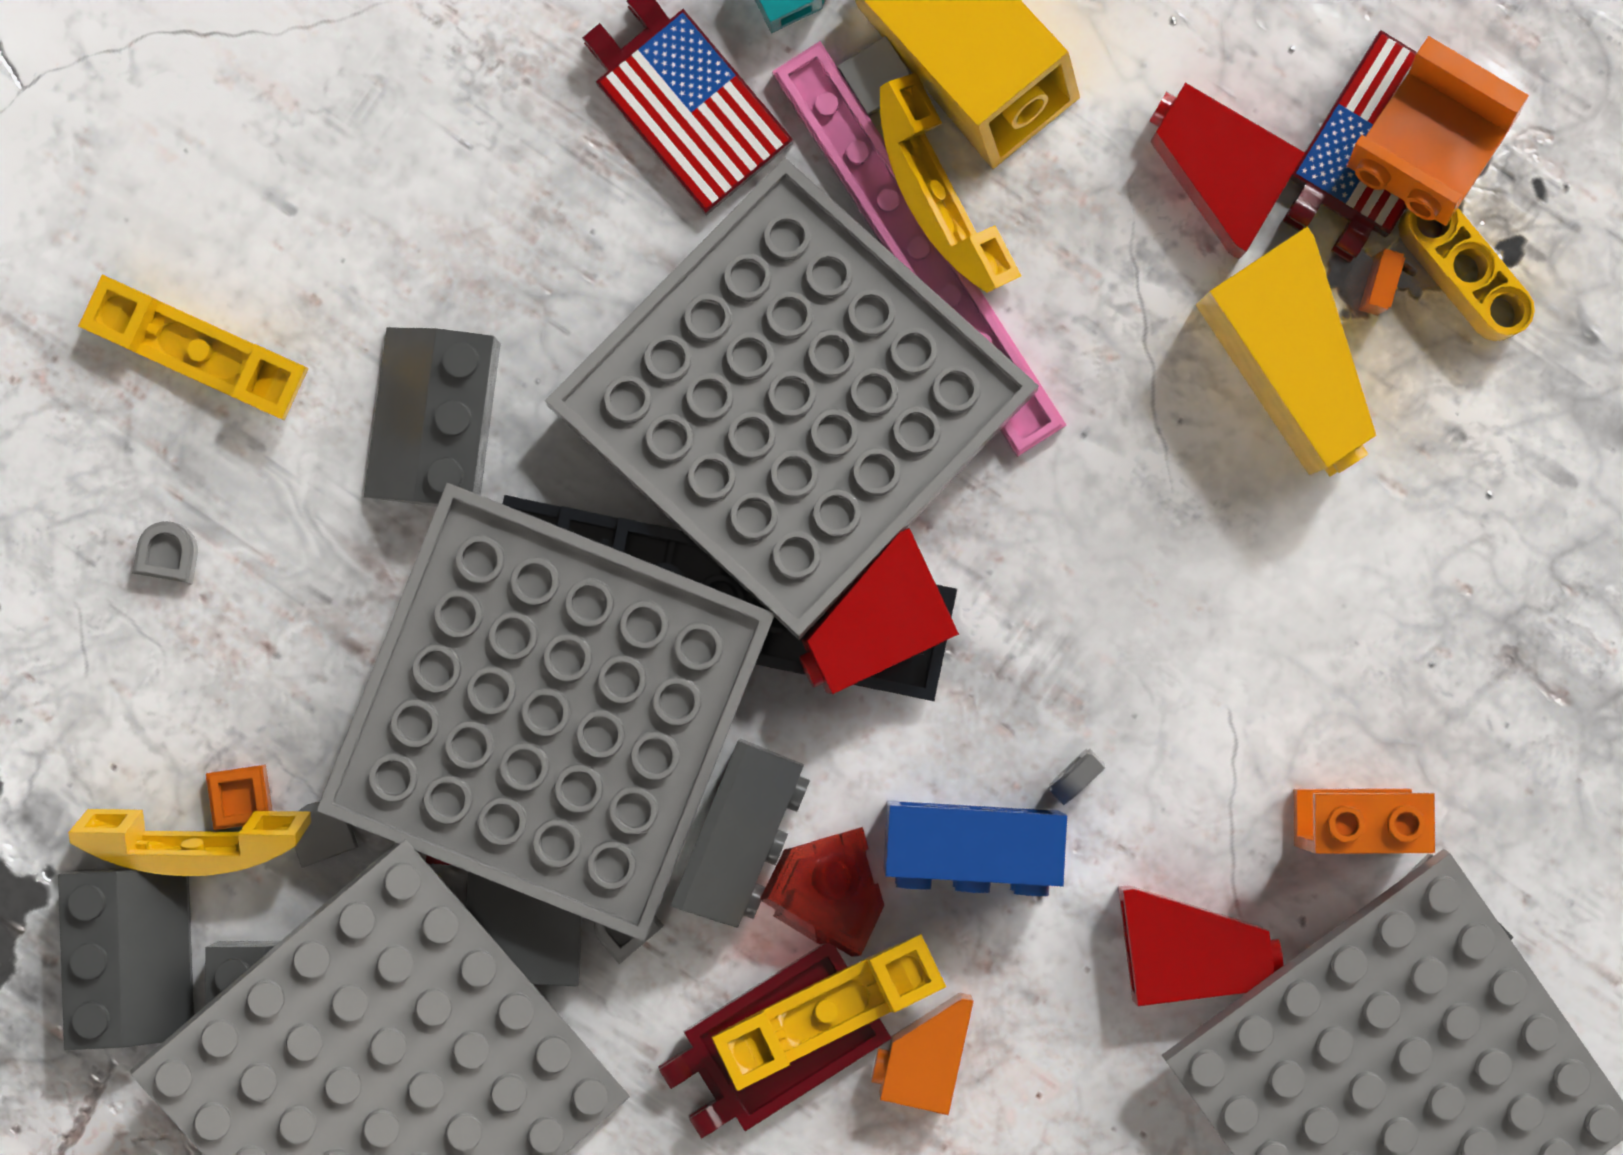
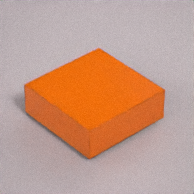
M1384 248L1374 256L1360 303V311L1378 316L1391 308L1405 261L1403 253Z
M266 764L206 773L214 830L244 826L254 811H273Z

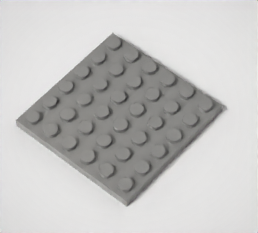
M784 158L572 372L545 402L547 407L766 610L775 614L774 617L800 640L864 573L899 532L905 530L1031 399L1037 392L1039 385L789 160Z
M446 483L316 811L398 844L406 839L414 850L645 942L775 614L762 607L451 483Z
M406 839L400 844L395 843L130 1070L131 1076L203 1155H565L630 1097Z
M1445 849L1435 854L1161 1055L1233 1155H1604L1623 1141V1100L1453 856Z

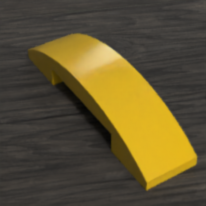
M917 73L888 81L880 86L881 126L889 161L902 195L928 239L960 274L986 293L1021 277L996 226L994 225L978 233L975 231L925 133L942 124Z
M103 274L78 325L82 329L284 421L309 369Z
M87 809L68 834L69 842L72 845L104 861L125 868L161 875L208 876L247 869L284 854L298 844L311 824V812L254 811L240 832L145 831L143 810Z
M919 934L840 970L760 1010L711 1038L736 1091H739L789 1066L790 1062L890 1012L895 1013L946 988V985L922 934Z

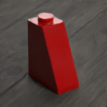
M1185 82L1177 97L1166 91L1149 122L1158 127L1150 142L1228 253L1240 259L1249 249L1305 152Z
M910 528L899 532L863 574L803 638L802 642L807 653L799 656V660L813 688L823 685L825 692L833 695L959 635Z
M1130 885L1118 886L1132 1001L1137 1006L1247 993L1284 966L1279 939L1271 940L1270 932L1261 926Z

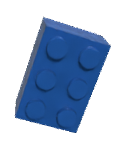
M887 801L883 870L886 877H895L897 888L930 890L932 879L953 880L952 887H955V891L990 893L991 883L1010 884V890L1014 891L1016 895L1049 896V886L1064 887L1067 815L1058 810Z

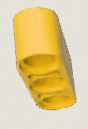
M1459 208L1446 226L1441 224L1442 230L1438 238H1430L1422 234L1417 226V216L1407 209L1401 216L1398 225L1401 240L1478 334L1484 339L1491 341H1503L1524 331L1530 325L1535 309L1534 301L1529 292ZM1463 254L1475 261L1478 266V276L1475 282H1465L1457 277L1453 265L1457 255ZM1500 298L1511 304L1515 318L1510 327L1500 326L1493 320L1490 308L1494 299Z

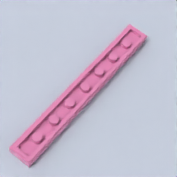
M821 41L773 70L772 75L878 241L1039 385L1037 392L1000 430L1017 457L1064 428L1066 423L980 289L960 274L940 254L917 223L897 184L884 139Z

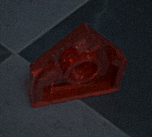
M863 827L784 849L760 898L762 902L776 910L773 915L775 918L817 944L830 943L851 957L862 955L885 906L879 883L874 884L865 852L869 848Z

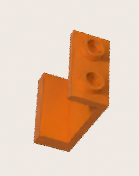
M1428 36L1416 53L1409 73L1366 136L1361 134L1355 143L1347 167L1354 170L1357 178L1368 187L1376 190L1385 189L1405 201L1407 208L1416 216L1425 220L1435 219L1446 226L1516 122L1529 95Z
M1409 788L1293 789L1295 847L1315 854L1435 853V793H1412V789Z

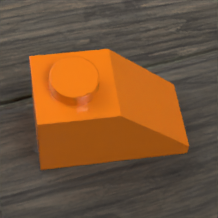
M958 993L892 1035L888 1050L878 1048L871 1083L881 1085L879 1090L880 1100L949 1115L974 1002L971 995Z

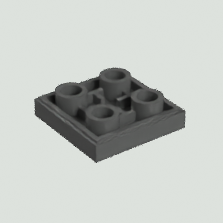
M468 871L466 908L530 982L539 985L578 987L583 917Z

